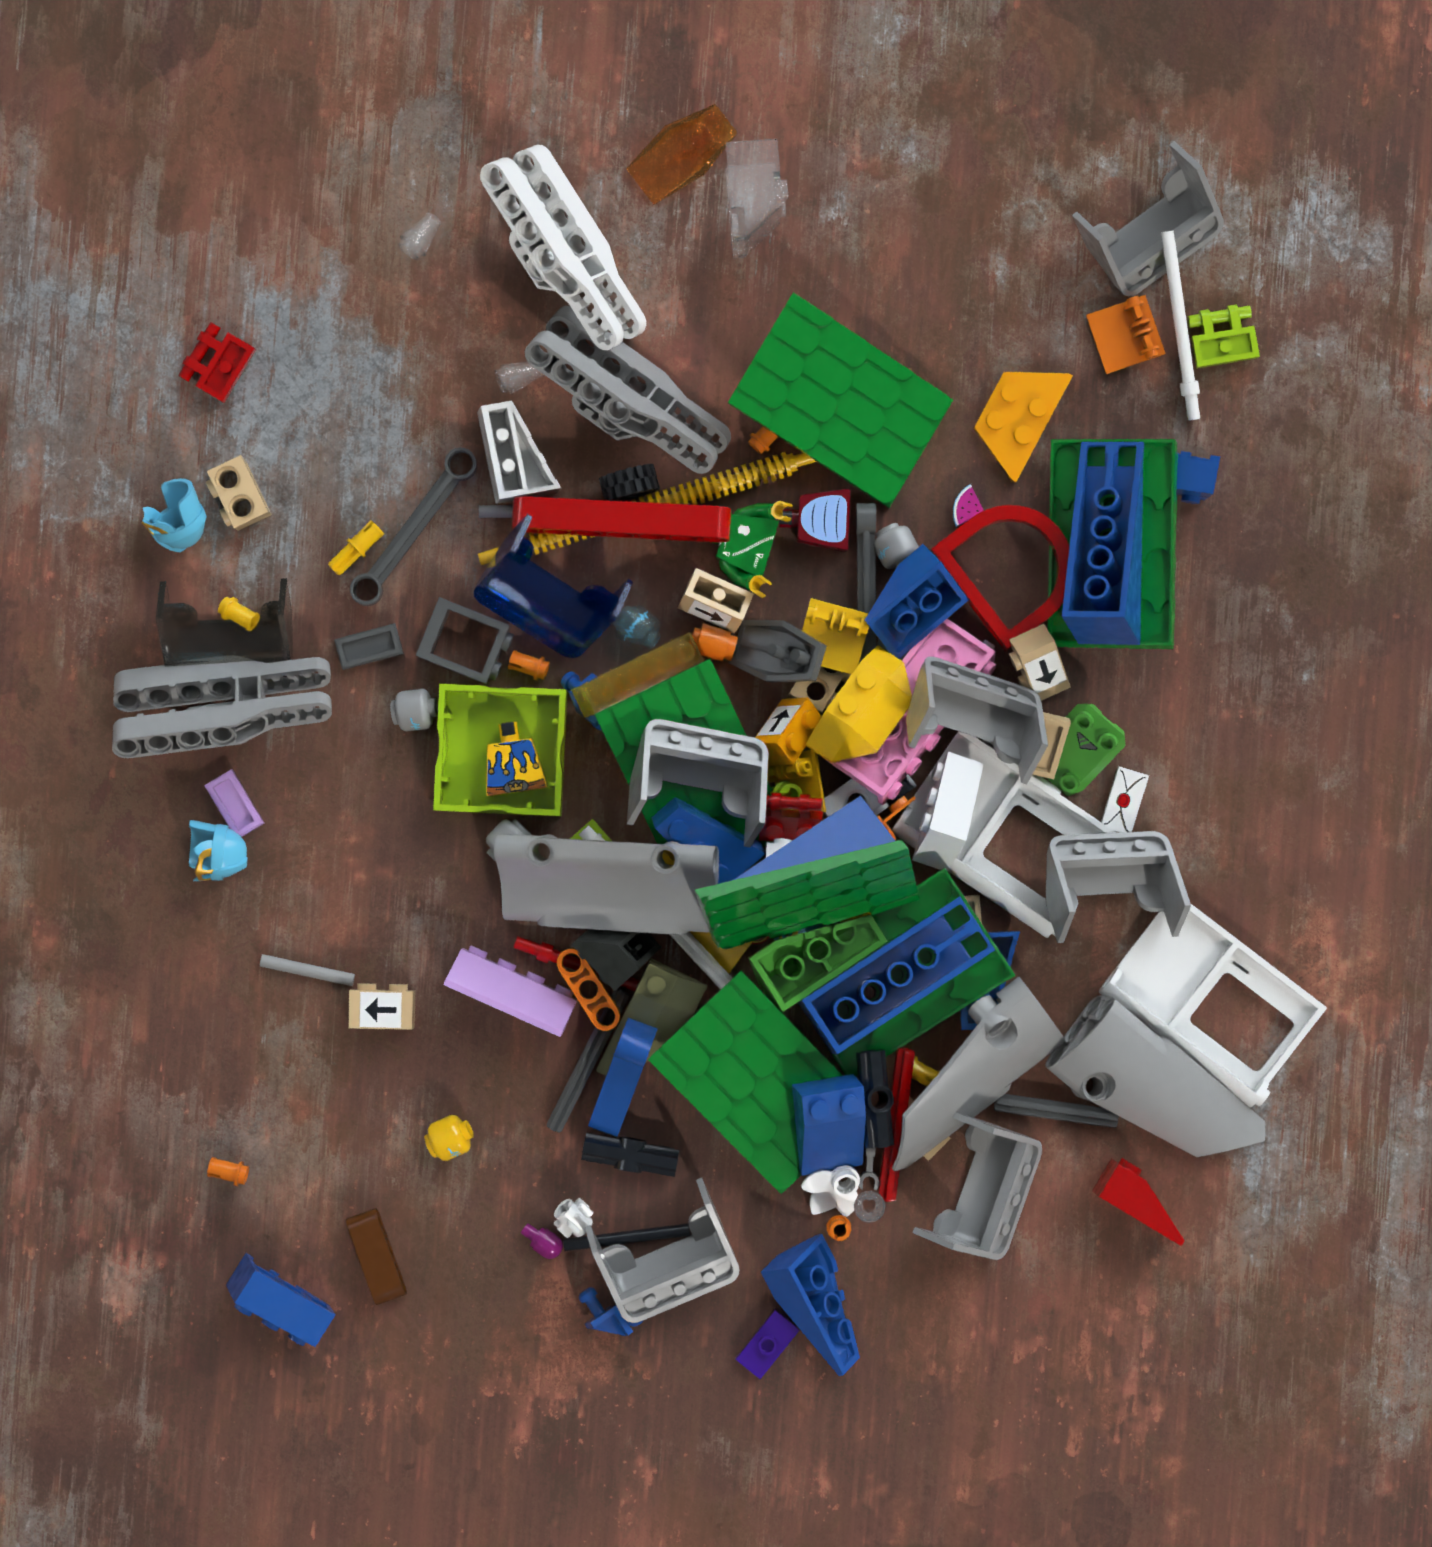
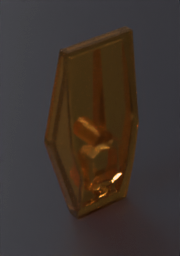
M714 104L665 125L626 169L655 205L703 177L738 133L717 105Z

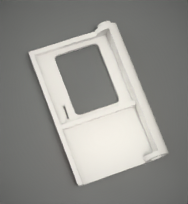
M958 731L937 762L942 763L947 753L951 752L984 763L967 840L949 872L1044 937L1048 938L1051 934L1055 936L1046 906V899L986 859L983 855L984 849L1012 808L1017 805L1022 806L1063 835L1116 832L1034 776H1031L1027 785L1021 783L1019 766L1015 763L1008 764L1001 761L995 750L974 736ZM935 766L914 795L916 799L907 805L891 829L897 837L915 849L921 832L919 831L921 820L928 808L925 805L930 788L934 787L935 780H932Z
M1192 904L1177 937H1172L1165 913L1158 912L1099 990L1101 995L1116 999L1158 1036L1165 1037L1177 1045L1249 1108L1255 1104L1259 1107L1265 1102L1270 1094V1091L1267 1090L1269 1082L1327 1009L1326 1006ZM1225 973L1232 974L1293 1022L1290 1032L1260 1070H1252L1190 1021L1191 1015Z

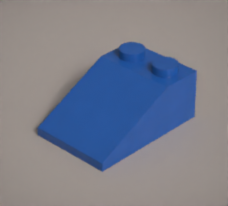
M922 544L897 566L865 618V622L889 653L900 659L969 601V599L942 562Z
M850 1074L792 1084L801 1176L812 1174L818 1170L832 1171L844 1165L851 1167L863 1165L866 1125L864 1086L855 1075Z

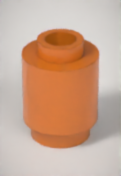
M702 623L701 628H694L689 645L694 646L693 653L721 662L723 659L731 661L738 637L731 635V631Z

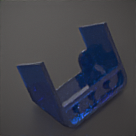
M527 514L504 539L474 589V597L480 604L562 656L577 658L619 617L633 581L627 579L614 594L599 585L587 586L581 593L530 561L534 553V546L524 535L533 517Z

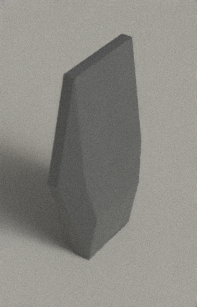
M784 620L742 621L737 636L736 648L729 662L730 664L766 682L817 680L827 647L825 644Z

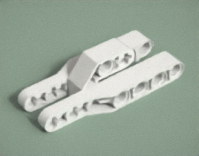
M534 145L517 152L513 160L503 157L484 165L480 172V180L511 228L512 232L509 236L511 248L538 289L556 291L567 301L593 343L601 350H609L620 345L623 338L631 339L642 334L646 328V318L618 275L607 240L551 152L543 145ZM581 237L584 239L585 246L581 242ZM607 281L608 285L604 288L603 283ZM582 292L585 293L583 299L579 295ZM615 292L617 298L612 302L610 296ZM590 303L594 305L592 312L587 310ZM622 308L625 309L623 315L619 311ZM599 319L602 320V323H601L600 326H599L598 323L596 322V321L599 320ZM629 319H632L634 321V324L631 328H629L626 324L629 321ZM607 330L612 334L609 339H606L604 336Z

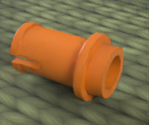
M762 426L755 434H750L751 439L748 441V444L762 455L764 451H770L769 446L778 436Z
M513 650L508 669L533 676L535 681H538V679L545 680L550 662L545 661V657L542 656L538 659Z
M212 1157L209 1162L207 1177L234 1182V1186L239 1184L245 1185L249 1174V1166H245L242 1161L237 1164Z
M843 1215L831 1217L826 1225L828 1235L832 1239L843 1241L850 1235L851 1223ZM844 1224L845 1229L843 1232L836 1233L834 1231L836 1225Z

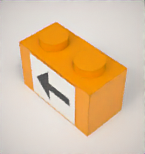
M808 697L782 699L755 738L761 740L768 748V766L794 765L806 748L805 745L822 717Z

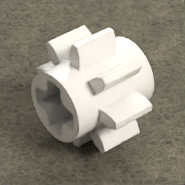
M578 1198L575 1203L571 1199H566L558 1205L554 1212V1217L557 1219L554 1225L566 1238H569L572 1233L576 1237H581L586 1233L585 1227L592 1226L593 1220L590 1216L593 1214V1211L581 1198Z

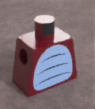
M850 489L800 495L798 509L783 510V516L790 517L791 520L789 522L779 520V528H798L797 542L847 552Z

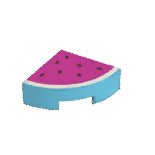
M971 484L959 493L954 502L953 521L955 527L984 511Z

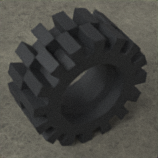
M654 464L626 468L625 470L615 471V473L599 478L604 500L627 501L660 489Z

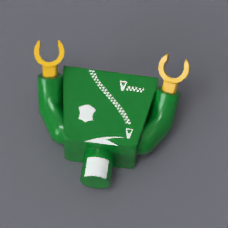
M783 501L756 503L738 508L734 514H731L730 541L722 543L709 542L719 545L716 559L719 560V568L734 585L750 590L761 598L766 597L764 593L760 592L761 585L764 583L772 585L763 575L778 528V520L785 522L791 520L790 517L783 516V510L785 507H793V505Z

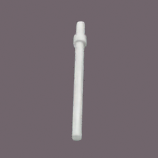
M1174 230L1161 232L1182 376V383H1179L1181 396L1185 397L1188 420L1200 419L1197 394L1200 393L1199 382L1194 377Z

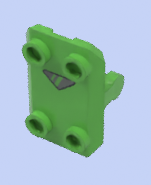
M1077 704L1066 716L1070 718L1071 724L1055 778H1047L1052 784L1062 790L1066 796L1083 791L1125 747L1124 731L1118 725L1108 720L1094 704Z

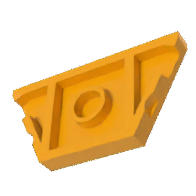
M1003 372L973 429L980 439L985 442L990 453L1000 463L1011 482H1017L1073 375L1069 373Z

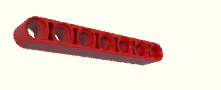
M519 496L513 498L511 530L537 534L722 543L730 541L731 509L710 505Z

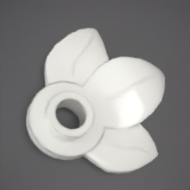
M839 1166L833 1171H815L807 1176L801 1184L803 1190L811 1193L810 1210L813 1215L836 1207L843 1216L847 1217L856 1209L859 1203L856 1191L860 1184V1177L857 1170L851 1166ZM848 1177V1179H847L846 1181H843V1182H840V1181H839V1180H841L842 1178Z

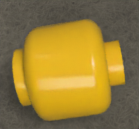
M449 1115L431 1123L428 1127V1134L424 1136L428 1151L434 1158L438 1157L442 1161H449L469 1151L471 1147L470 1139L474 1137V1133L467 1120L462 1121L456 1115Z

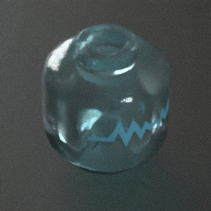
M641 605L625 606L613 622L615 636L636 652L646 647L648 649L653 648L661 637V634L658 633L660 620Z

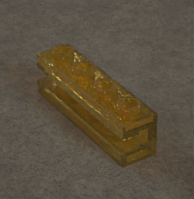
M691 632L578 685L572 688L571 691L584 718L704 660Z

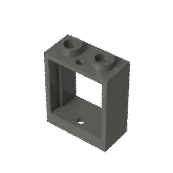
M439 597L416 656L488 685L490 679L496 681L502 667V663L498 662L502 650L508 651L514 634L509 633L511 626ZM450 611L499 630L482 673L433 654Z

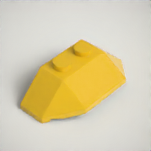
M877 645L862 659L829 704L805 746L830 763L877 753L910 706L912 693L904 662Z

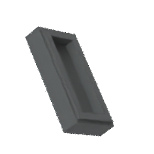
M396 623L334 639L342 670L404 654Z

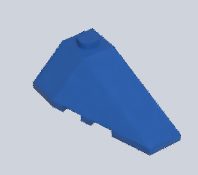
M817 1234L778 1254L761 1271V1274L778 1304L837 1375L843 1376L860 1356L852 1323L849 1319L845 1318L841 1301L846 1299L844 1291L838 1290L834 1272L838 1271L836 1260L823 1234Z

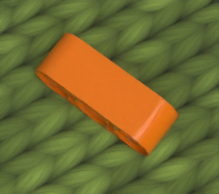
M575 948L564 950L557 959V967L593 1025L602 1031L614 1029L621 1019L619 1007L594 968L585 959L582 960L577 953L578 951ZM573 953L580 958L581 965L577 971L571 972L564 967L563 960L567 954ZM586 980L595 982L598 987L597 995L593 998H586L581 994L580 986ZM608 1007L614 1011L615 1020L612 1024L604 1025L599 1022L597 1013L601 1008Z

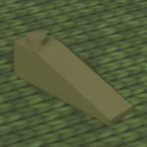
M650 958L596 1071L605 1076L607 1075L628 1018L658 1028L646 1059L647 1062L694 1014L707 985Z

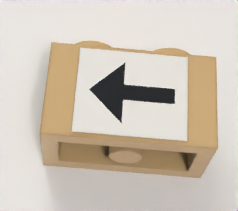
M696 568L688 581L677 608L735 634L745 617L754 594Z
M1044 624L1009 639L1014 651L1009 653V656L1016 671H1021L1022 675L1017 677L1021 686L1036 692L1041 701L1071 688L1055 640Z
M357 983V989L349 990V1028L414 1029L415 990H408V984H389V990H377L375 983Z

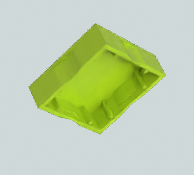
M439 684L437 722L439 753L435 765L433 810L562 817L568 691L566 689L525 687L515 689L493 688L481 685ZM517 722L519 739H533L548 788L487 796L488 744L501 743L498 724Z

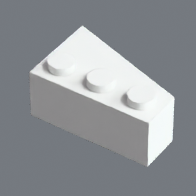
M506 401L481 406L477 414L495 503L511 502L514 497L519 496L539 497L558 493L561 486L547 466L543 454L540 453L534 443L532 435L514 403Z
M951 752L947 753L942 763H936L932 774V780H935L934 787L930 788L925 805L928 808L923 815L919 827L921 832L913 855V861L940 870L946 868L947 871L950 870L967 840L984 763Z

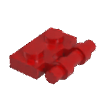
M210 322L205 332L201 331L197 337L199 342L190 357L186 355L182 364L184 366L178 376L189 382L194 372L202 375L195 386L225 403L256 349L229 332L222 342L216 340L215 338L221 328ZM211 348L216 352L206 367L201 364V361L208 349Z
M774 792L771 795H767L765 825L759 833V841H774L776 838L793 841L823 821V798H811L809 794H800V797L782 796V793Z

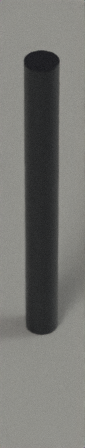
M687 1223L599 1234L596 1237L600 1246L605 1247L616 1244L690 1236V1230ZM587 1236L563 1239L564 1251L590 1248Z

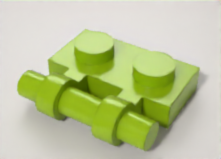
M1237 304L1230 305L1225 310L1210 312L1209 309L1200 310L1199 314L1187 316L1188 327L1201 326L1203 333L1202 335L1191 337L1196 369L1260 357L1255 326L1242 328L1241 319L1252 317L1250 305L1238 307ZM1229 322L1231 330L1214 332L1213 324Z

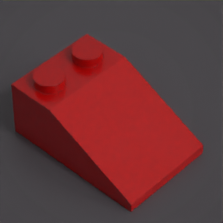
M1111 1158L1092 1191L1103 1200L1182 1246L1185 1240L1148 1182L1139 1175L1142 1170L1124 1158H1121L1119 1163Z

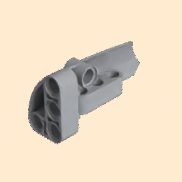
M1019 976L996 993L998 1004L992 996L988 995L977 1000L970 1007L968 1014L977 1026L938 1075L902 1115L901 1142L897 1158L892 1166L893 1171L908 1168L966 1124L954 1119L955 1113L974 1118L1010 1089L1012 1082L1066 1042L1054 1022Z
M1099 995L1093 998L1065 1034L1066 1042L1053 1051L1046 1061L1045 1067L1068 1085L1075 1096L1095 1103L1195 1157L1221 1153L1265 1141V1120L1177 1045L1165 1037L1158 1036L1113 997ZM1091 1078L1093 1088L1087 1093L1086 1083Z

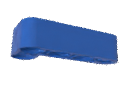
M631 1018L627 1019L588 1127L618 1137L658 1028Z

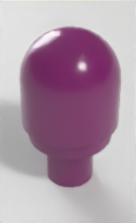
M527 1223L521 1231L522 1235L532 1241L530 1243V1246L533 1248L532 1250L542 1257L554 1259L562 1252L563 1244L561 1239L550 1230L543 1227L537 1230Z

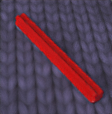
M898 1048L896 1050L891 1088L894 1096V1104L891 1108L894 1145L884 1147L878 1188V1199L884 1202L895 1201L900 1170L893 1171L892 1166L897 1158L901 1142L902 1115L908 1109L915 1057L914 1050L909 1048Z

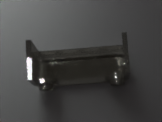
M282 578L280 581L279 601H270L261 607L260 620L252 631L246 630V628L232 620H199L198 613L194 607L185 603H170L166 581H160L156 623L165 667L243 661L272 663L293 660L292 607L287 578Z

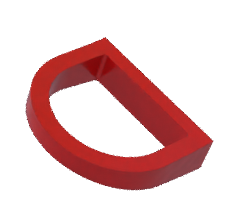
M1001 505L986 509L973 516L930 549L969 599L967 601L968 605L1004 652L1012 647L1009 639L1040 626L1063 603L1069 543L1060 528L1050 518L1034 509L1019 505ZM1000 522L1022 523L1037 530L1051 545L1057 562L1056 582L1046 602L1011 629L1005 626L951 555L953 551L976 533Z

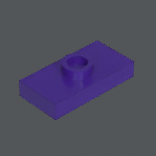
M774 1309L735 1359L761 1379L800 1329Z

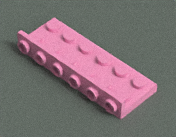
M947 618L910 649L902 659L905 664L912 695L920 668L927 657H937L991 675L996 668L994 663L996 651ZM907 710L877 753L830 764L878 796V802L884 805L888 799L894 800L903 787L901 782L907 774L912 776L918 770L922 763L920 758L926 750L931 752L941 738L938 734L944 726L938 725L933 734L921 735L916 747H909L906 724Z

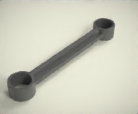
M459 447L447 454L445 458V471L369 572L360 574L353 579L350 585V594L357 603L363 606H372L380 601L383 595L382 584L458 483L470 479L476 473L477 460L470 450ZM455 454H468L473 462L471 471L464 475H457L451 471L450 462ZM364 578L374 580L378 586L377 596L369 601H363L356 595V586Z
M856 503L857 611L869 614L876 602V551L874 547L876 504ZM870 627L859 663L876 647V635Z

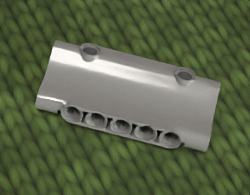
M498 834L496 836L494 857L501 882L502 915L504 920L537 922V925L547 927L658 934H686L689 931L709 932L695 889L718 884L719 850L717 846L679 844L674 841L666 842L665 844L562 839L550 834L542 836ZM540 843L548 846L550 850L549 858H545L539 853ZM664 850L673 853L675 857L674 865H668L664 862L662 857Z

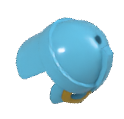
M173 479L161 485L167 508L160 513L152 507H143L144 517L142 524L158 544L171 551L182 552L199 541L204 532L207 515L199 502L192 482L187 479Z
M190 820L191 844L189 866L195 868L194 872L197 876L193 881H220L247 867L246 843L238 833L229 829L228 825H214Z

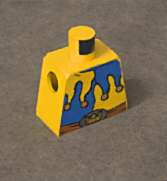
M517 722L498 724L501 743L488 744L487 796L548 788L533 739H519Z

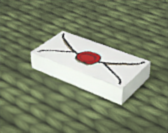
M1118 766L1101 823L1115 832H1132L1149 775Z

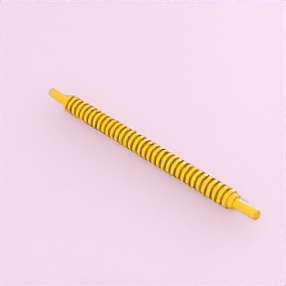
M782 452L780 453L781 460H779L776 454L773 455L774 462H771L770 458L766 457L765 465H763L760 459L757 460L758 467H755L754 462H750L749 470H747L746 464L741 465L742 472H739L738 467H734L733 475L730 469L725 470L726 477L723 476L721 471L717 473L719 479H716L715 475L711 474L710 482H708L705 476L702 477L703 484H700L699 480L695 479L694 487H692L689 481L686 482L687 489H684L683 484H679L678 492H676L675 486L670 487L671 494H668L666 488L662 490L664 495L662 497L659 491L654 492L655 499L652 498L650 493L647 494L648 501H644L643 496L639 497V501L669 504H689L688 501H691L692 505H697L696 499L699 498L700 503L703 504L705 503L704 496H707L708 501H713L712 494L715 493L716 498L719 499L721 498L720 491H723L726 497L729 496L728 489H731L732 494L737 493V486L740 492L745 491L743 484H746L748 489L753 488L751 483L753 481L756 487L761 486L759 479H762L764 484H768L767 477L769 476L772 482L776 481L775 474H778L779 479H784L783 472H786L787 477H790L792 472L798 471V467L817 461L804 453L793 456V453L786 454ZM521 533L522 540L519 541L517 535H514L512 540L507 541V545L478 553L481 566L507 557H512V559L519 557L522 560L524 559L523 552H526L529 558L532 557L531 550L533 549L535 555L540 554V547H542L543 553L548 552L546 545H550L551 550L556 549L554 545L556 542L559 548L564 547L562 540H565L567 545H571L570 538L573 537L575 543L579 542L577 535L538 534L534 536V533H529L530 537L526 538L525 533ZM582 536L583 541L587 540L586 536Z

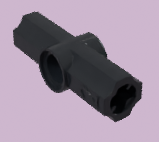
M885 1050L860 1051L856 1053L858 1080L864 1086L866 1108L865 1148L890 1147L894 1145L891 1118L894 1096L888 1087ZM875 1091H877L879 1095V1101L875 1106H873L871 1103V1096Z
M586 1132L581 1160L613 1165L615 1169L628 1172L642 1173V1171L675 1177L680 1150L661 1145L647 1144L645 1140L619 1136V1138Z

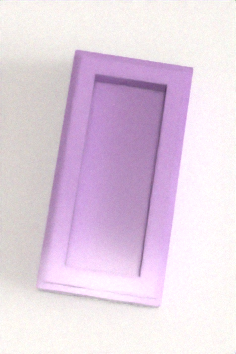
M233 769L204 785L229 828L241 837L265 824Z

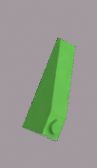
M866 915L774 940L748 959L757 982L765 995L780 1011L784 1012L888 941L872 915Z

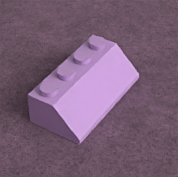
M470 945L469 950L464 948L460 950L443 985L561 1037L578 1001L572 997L574 993L571 989L559 984L556 985L555 989L543 984L545 978L528 971L526 976L515 971L516 965L499 958L497 963L486 958L487 952Z

